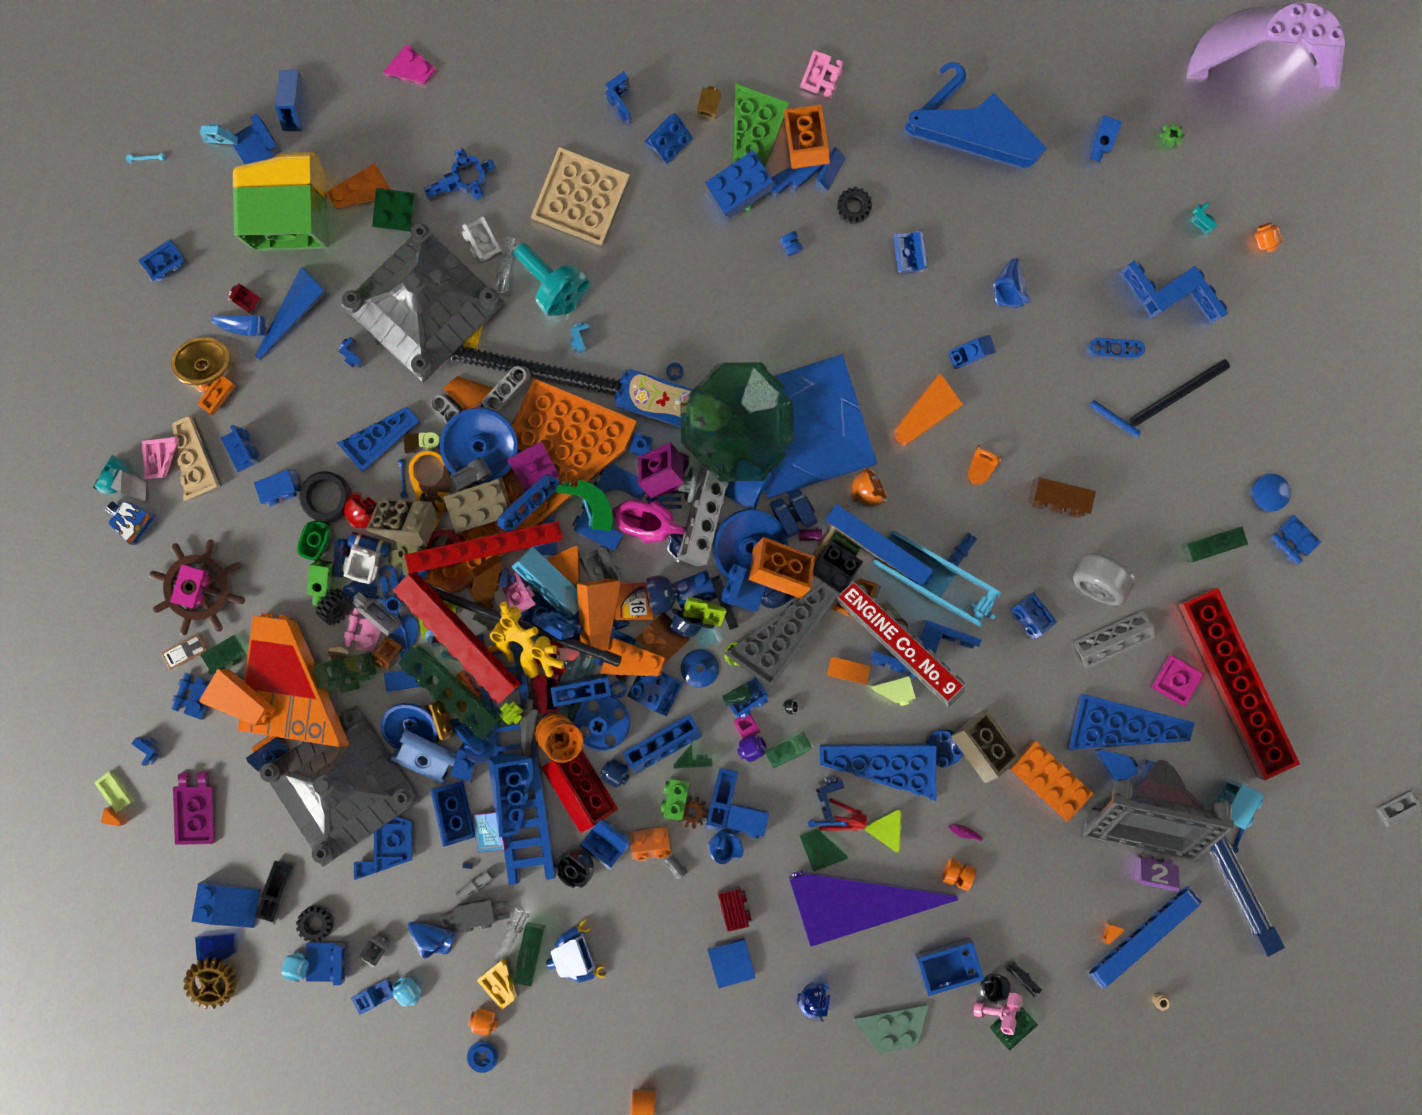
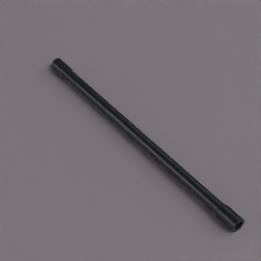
M430 586L445 602L498 622L502 618L501 612ZM521 619L518 620V624L525 630L536 627L538 629L536 636H546L552 642L595 657L616 667H619L622 656L601 650L572 638L560 640L532 623Z

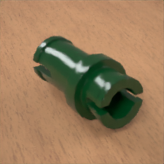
M837 532L831 539V541L855 556L861 548L847 540L845 535L841 536Z

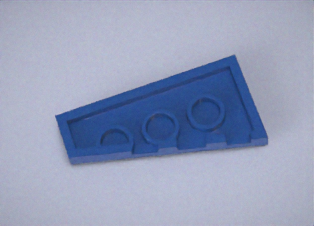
M405 407L387 416L385 419L370 425L366 429L337 442V444L357 467L364 472L404 437L403 434H407L421 421L408 407Z

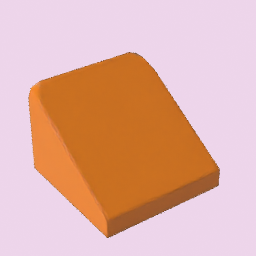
M104 808L102 823L114 826L126 824V820L118 813H115L113 808Z
M1108 922L1102 941L1110 944L1125 929Z

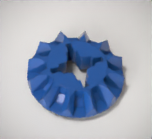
M485 1041L473 1044L467 1053L469 1066L479 1073L492 1070L498 1060L497 1049L491 1043ZM485 1050H487L486 1058H488V1060L483 1059L480 1063H478L480 1058L478 1053L482 1054L483 1052H485Z

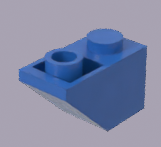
M990 335L976 338L949 351L955 369L997 353Z

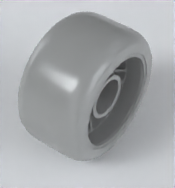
M1088 553L1079 562L1073 574V582L1087 596L1107 605L1119 606L1127 600L1134 587L1135 577L1125 565L1117 560L1099 553Z

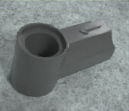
M479 457L470 462L466 468L452 474L450 477L454 486L460 491L475 482L479 483L488 479L492 472L483 457Z

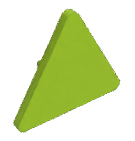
M896 810L865 826V831L893 851L900 852L902 811Z

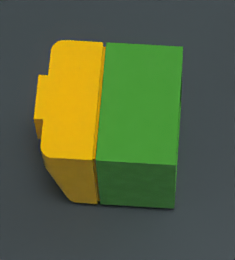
M315 152L280 153L274 158L234 168V236L250 249L255 250L327 247L325 170L320 164V158Z

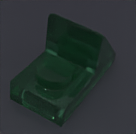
M691 743L675 761L673 766L674 769L711 767L712 757H708V754L696 755V758H693Z

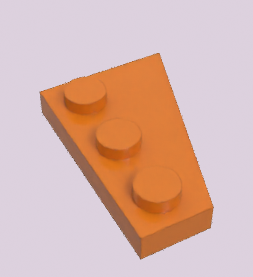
M374 163L328 190L326 194L335 209L339 210L366 202H375L376 188L391 189Z

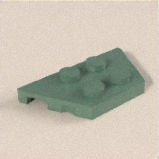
M922 1004L854 1017V1020L879 1054L918 1046L928 1005Z

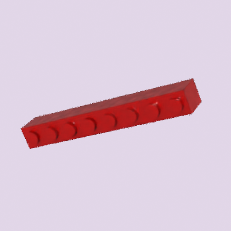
M559 521L404 554L408 574L561 541L563 539Z
M417 572L408 574L393 589L397 598L407 604L411 613L421 619L424 627L435 634L438 642L444 644L449 649L451 656L462 663L463 668L476 678V682L489 692V696L494 701L500 704L521 685Z

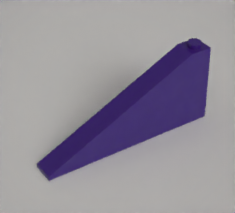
M803 870L796 871L789 877L811 947L958 900L954 893L814 872L803 873Z

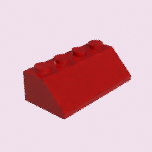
M583 750L571 761L561 763L551 760L541 767L580 833L594 827L600 820H604L618 810Z

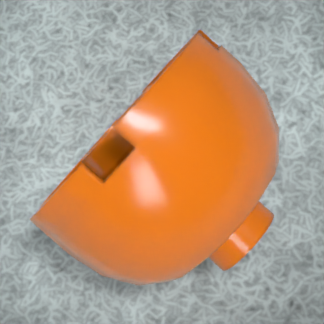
M866 468L858 473L852 483L853 491L851 494L853 499L866 507H875L887 501L885 499L887 498L885 489L880 479L876 480L873 477L875 472L871 468Z

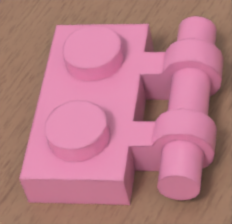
M814 50L800 88L818 94L820 87L824 88L823 96L830 99L832 92L836 90L837 86L835 84L837 79L842 74L843 62L836 60L835 66L829 64L831 56ZM826 71L831 73L829 81L823 80Z
M354 608L353 614H350L348 630L345 631L343 636L345 637L343 645L350 647L352 640H356V649L373 654L377 649L382 631L368 619L361 618V613H359L357 608ZM358 623L363 624L360 635L355 634Z

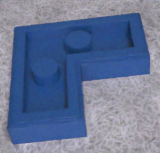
M420 648L400 651L402 670L384 673L386 692L425 686Z

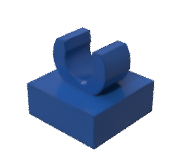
M503 568L502 574H499V587H506V582L515 583V575L508 574V568Z

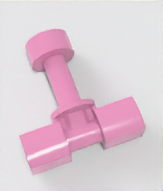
M1009 993L1007 1005H1002L1001 1008L986 1006L985 1002L976 1001L974 1015L977 1017H984L985 1014L1000 1016L1002 1020V1033L1014 1035L1017 1024L1015 1015L1016 1012H1020L1023 999L1020 994Z

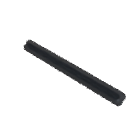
M1224 359L1131 417L1130 422L1134 427L1143 423L1229 369V362Z

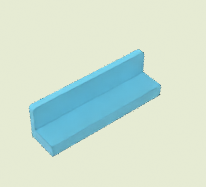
M530 547L512 565V568L557 611H561L567 618H571L578 611L577 588L534 547Z

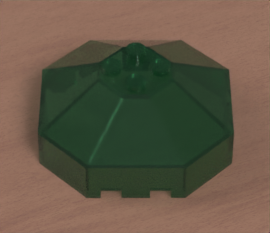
M762 362L719 363L680 403L681 443L719 481H764L768 473L786 457V453L783 452L794 441L793 401L782 391L785 390V386L767 370V367Z

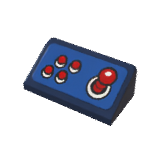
M348 539L334 540V577L347 578L344 577L342 570L346 557H349L351 547L347 543Z

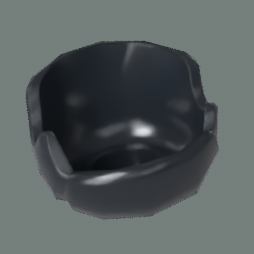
M989 974L980 983V994L985 1001L997 1004L1000 1000H1006L1011 991V984L1008 978L1000 974Z

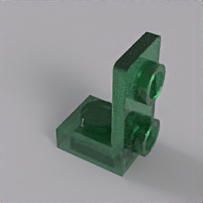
M802 731L791 739L765 751V754L772 767L776 768L805 754L813 747L805 732Z

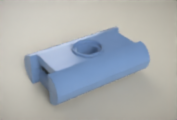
M405 730L400 740L402 745L400 749L395 748L390 760L443 784L448 774L446 769L448 765L453 766L457 753Z

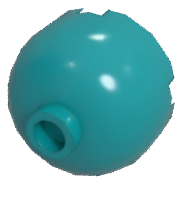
M111 455L103 467L99 479L95 481L93 489L104 494L116 493L117 490L113 489L111 485L120 470L128 473L125 463Z

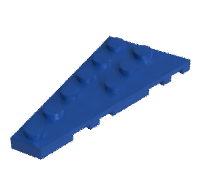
M1081 694L1068 750L1186 742L1191 740L1195 722Z

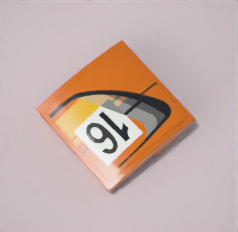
M620 582L614 621L653 620V613L649 604L650 595L647 593V583Z

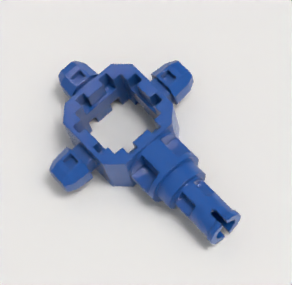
M459 148L455 150L457 161L453 163L452 171L442 175L443 177L438 179V182L423 187L428 199L442 192L451 193L461 189V191L466 193L471 192L474 199L480 200L484 198L481 187L485 186L487 181L484 172L489 173L496 167L492 159L485 160L480 164L477 157L467 156L465 150ZM475 164L481 177L477 181L470 182V184H463L458 171L461 170L460 168Z

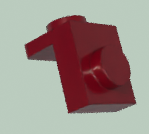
M240 283L231 288L230 296L228 297L229 300L250 314L253 313L262 298Z

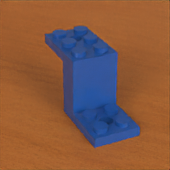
M1135 260L1120 271L1152 318L1189 293L1192 294L1211 323L1228 314L1225 303L1217 298L1214 287L1211 284H1207L1204 279V273L1201 269H1197L1196 266L1159 291L1155 290L1154 282L1151 279H1147L1144 274V268L1140 263H1136Z
M922 620L917 637L923 643L922 646L926 650H932L935 654L940 639L954 643L955 640L961 641V646L973 649L974 646L979 647L982 639L928 620ZM871 650L869 658L873 659L872 663L885 667V664L891 665V670L903 673L905 670L909 672L908 676L918 679L898 659Z

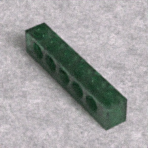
M419 644L411 646L398 662L405 674L415 678V682L420 687L426 688L432 698L441 701L444 704V708L458 716V720L463 725L469 726L473 730V734L478 738L486 739L490 737L503 721L493 709ZM420 663H421V664L423 665V667H424L423 672H421V671L419 670V664H420ZM433 676H436L438 679L437 685L433 683ZM448 688L452 691V697L447 695ZM462 701L467 705L466 710L461 707ZM476 713L481 717L480 723L475 719Z

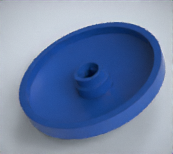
M472 407L458 412L447 422L440 438V454L445 466L452 474L466 468L473 460L483 457L492 475L482 482H475L473 484H481L503 477L511 469L507 459L517 454L518 442L513 426L502 414L489 408Z
M744 509L728 516L717 528L712 544L713 559L719 571L728 578L733 564L750 569L753 547L763 537L788 546L787 535L781 523L769 513L758 509Z

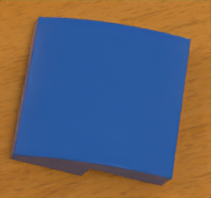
M739 458L729 474V484L724 495L750 509H756L761 493L766 491L772 473L743 458Z
M745 938L707 948L718 988L756 978Z

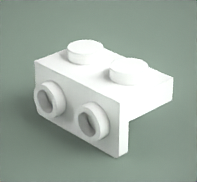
M484 217L467 226L466 224L462 225L464 231L461 233L466 242H471L473 248L470 250L475 259L479 258L483 262L502 252Z

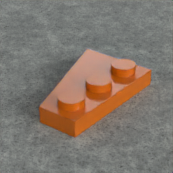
M612 638L608 651L622 656L619 667L604 662L600 674L661 676L667 658L622 640Z

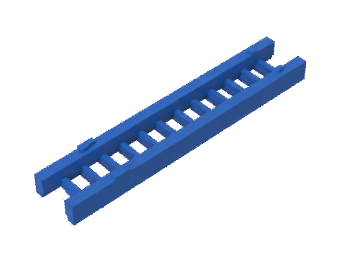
M485 634L476 635L487 647ZM512 641L513 647H510V649L514 653L515 666L506 668L509 672L516 671L517 680L521 683L515 689L519 690L521 704H518V706L525 708L526 699H531L529 678L528 675H525L520 661L523 647L519 643ZM498 650L493 652V655L501 654L503 652ZM481 687L488 742L492 743L494 747L493 756L502 755V751L520 749L521 743L501 746L499 732L521 729L520 724L498 727L497 713L502 712L500 710L501 707L496 708L495 701L489 696V692L484 687ZM535 731L529 756L532 757L533 780L529 788L533 787L534 799L526 800L524 808L535 807L537 818L522 820L520 828L538 826L540 837L514 840V835L505 836L507 850L504 851L509 885L520 882L519 868L544 864L545 878L548 880L555 879L556 877ZM541 845L542 856L517 860L516 849Z

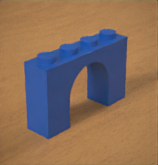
M612 463L599 473L601 475L599 481L593 483L604 494L609 491L619 490L642 501L646 493L638 484V476ZM583 503L581 516L577 515L572 524L575 526L574 531L616 551L624 534L614 529H611V531L590 529L588 514Z

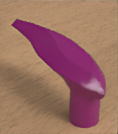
M954 824L948 827L951 832L960 837L976 839L981 842L983 840L979 834L966 826Z

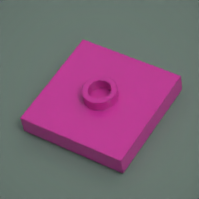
M1169 654L1151 688L1186 707L1204 673Z

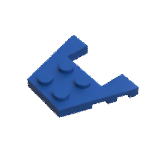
M396 817L374 832V861L354 862V880L413 860V821Z

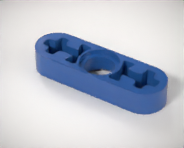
M1095 338L1089 343L1088 351L1091 355L1098 357L1139 358L1145 352V345L1139 340ZM1097 342L1099 343V346H1106V342H1108V353H1105L1106 349H1100L1098 352H1096V349L1093 348V346ZM1113 343L1121 345L1120 353L1116 354L1112 351L1111 346ZM1135 344L1137 348H1140V351L1134 354L1133 350L1126 351V348H1132Z

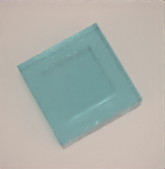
M702 628L695 635L701 650L718 643L713 628Z

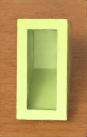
M909 676L871 686L873 691L897 704L900 703L901 706L911 704V700L916 699Z

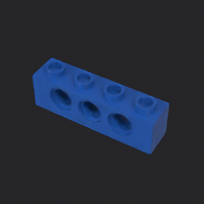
M689 714L622 753L633 772L637 774L702 737V734Z

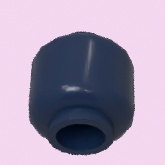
M612 759L610 762L606 761L600 772L602 780L615 788H618L621 784L625 785L630 777L627 774L628 767L615 759Z

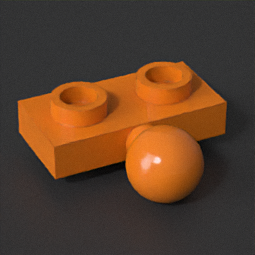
M224 375L213 383L196 385L199 391L205 392L197 404L214 416L236 385Z

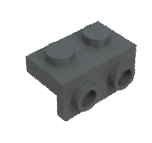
M605 546L579 559L591 581L604 579L622 580L621 571L615 566L612 561V555Z

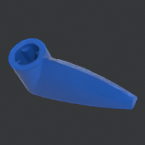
M264 316L211 317V321L226 331L246 336H265Z

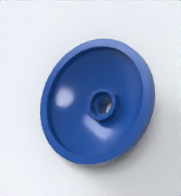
M396 704L390 707L381 719L380 729L382 736L394 749H400L402 745L400 740L405 730L435 743L438 736L431 713L416 704Z

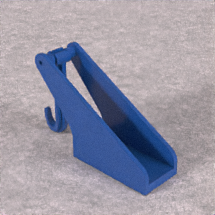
M951 62L944 65L939 71L941 74L953 68L956 70V76L920 110H914L909 114L908 121L905 124L906 132L916 137L1017 167L1029 168L1047 148L995 93L991 94L980 106L974 109L937 110L964 84L966 79V71L959 63Z

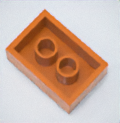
M822 104L785 109L784 119L791 168L796 169L830 164Z
M763 537L753 547L749 580L801 599L812 586L815 556Z

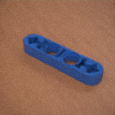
M545 474L499 516L498 526L507 532L514 530L556 491L559 480L551 474ZM538 492L537 499L533 501V495ZM524 505L523 512L519 513V508Z

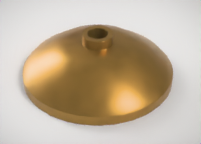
M199 337L186 341L176 349L171 359L174 375L180 381L189 385H205L216 381L226 372L230 363V355L226 346L219 340L209 337Z

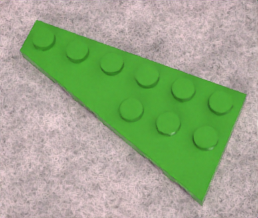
M735 83L733 163L754 150L766 168L784 119V110L789 106L788 102ZM751 205L745 208V210L750 211Z

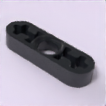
M720 575L712 577L711 581L720 606L726 609L725 619L729 630L738 628L739 626L731 605L721 601L724 586Z

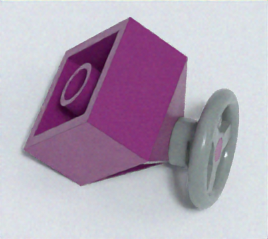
M671 442L638 457V484L650 498L677 490L685 492V502L687 504L692 503L697 488L698 470L695 466H692L687 477L683 476V456Z

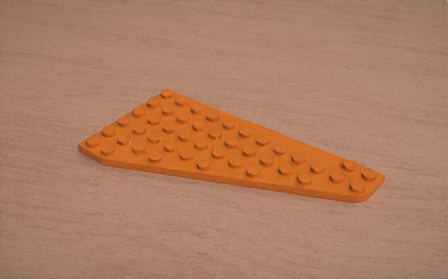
M533 378L524 401L511 425L517 436V454L542 442L560 475L556 477L559 480V485H562V482L573 483V487H576L577 480L590 482L626 451L638 421ZM511 468L502 479L512 505L525 492ZM555 491L512 531L540 525L573 495L556 493ZM538 492L533 495V501L537 499ZM524 505L519 508V513L523 512ZM497 520L459 532V534L465 541L506 533L507 531L498 526ZM448 537L443 546L453 544L452 540ZM501 553L497 555L501 558L506 553ZM492 556L461 562L453 568L437 567L429 569L425 582L451 593L460 592L467 587L471 570Z

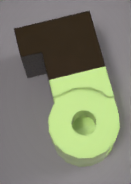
M433 432L403 434L404 450L407 455L414 454V449L428 448L429 450H436L440 446V437Z

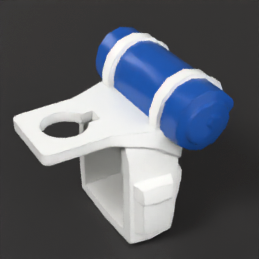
M352 532L347 542L348 546L351 547L349 557L345 558L342 570L344 577L371 584L377 578L380 558H386L391 551V543L383 539L379 540L363 535L360 532Z

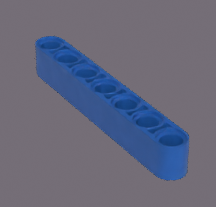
M1189 886L1184 887L1090 970L1089 974L1102 989L1106 988L1198 908L1202 900Z

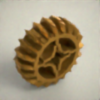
M206 957L204 962L199 959L197 960V965L193 963L190 966L183 980L186 983L183 988L188 990L186 997L192 996L191 1003L197 1001V1007L204 1004L205 1009L209 1005L214 1009L217 1004L221 1007L224 1001L227 1003L230 1001V996H234V990L237 987V983H235L237 976H233L235 973L234 969L228 970L230 963L223 965V959L220 962H216V957H213L212 961ZM195 977L199 978L201 983L200 989H198L195 983ZM221 977H222V978L224 979V981H225V984H226V988H225V989H223V988L221 987L222 984L219 982V980H220ZM207 981H208V982H210V981L213 982V981H214V984L211 983V984L206 985V984H207Z

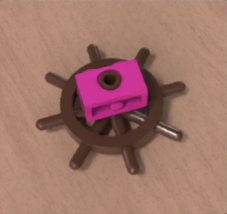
M211 539L207 541L203 555L185 556L179 544L174 543L172 550L178 560L168 569L166 574L157 571L149 573L151 578L164 581L163 593L165 601L154 606L153 612L159 613L170 607L173 612L183 617L180 629L181 635L188 633L191 620H204L208 618L215 630L220 632L223 626L216 614L224 608L228 601L238 604L245 603L244 597L230 593L231 583L229 574L240 569L242 564L235 562L224 568L217 560L211 558L215 544ZM200 563L199 568H195L190 566L189 564ZM210 566L216 573L208 576L209 571H207V567ZM220 580L221 590L208 587ZM205 594L218 597L213 606H211ZM201 604L205 609V611L202 612H194V610L198 609V606H201Z

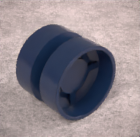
M799 488L787 493L789 505L781 497L769 503L788 538L800 533L798 521L806 529L818 523L812 504Z

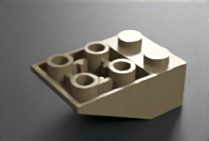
M380 498L366 530L408 546L427 547L439 515L431 502Z

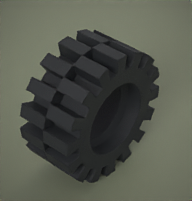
M850 187L842 192L837 202V211L839 216H842V220H847L850 224L852 222L858 224V222H863L869 216L872 208L871 196H868L869 193L867 191L864 192L863 188L857 189V187L851 189ZM855 198L861 202L862 208L860 211L851 212L848 209L847 202L850 199Z
M336 588L335 590H330V593L326 592V596L320 598L322 601H318V606L315 609L317 610V616L328 625H335L340 623L341 619L344 620V616L349 614L348 610H351V605H353L352 599L341 589Z
M316 905L301 912L298 916V921H296V925H298L296 930L300 932L299 936H303V940H309L311 943L314 941L320 942L326 938L333 929L332 924L334 923L331 919L332 914L328 913L329 910H324L322 906L317 907ZM311 917H318L321 920L322 927L319 931H312L308 927V920Z

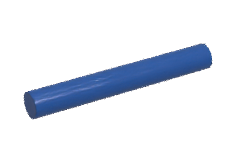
M1093 400L1090 403V407L1136 438L1140 435V430L1097 401Z

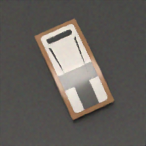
M197 634L161 654L169 670H172L205 653L206 649Z

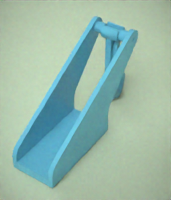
M894 530L887 539L933 570L931 581L928 585L923 584V586H920L898 573L877 557L872 561V564L931 602L945 607L979 627L983 625L981 621L984 617L992 620L996 618L990 611L995 604L994 600L996 597H1001L1002 593ZM955 575L988 591L986 596H983L980 601L971 604L973 607L972 611L975 612L973 616L941 598Z

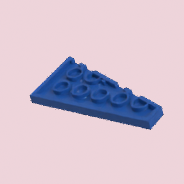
M820 744V765L841 772L846 771L855 774L857 777H865L873 782L913 792L915 795H922L936 801V744Z

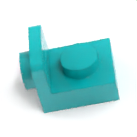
M1208 202L1203 205L1199 204L1193 210L1194 216L1190 219L1206 234H1209L1218 225L1214 222L1215 220L1211 215L1203 213L1210 205Z

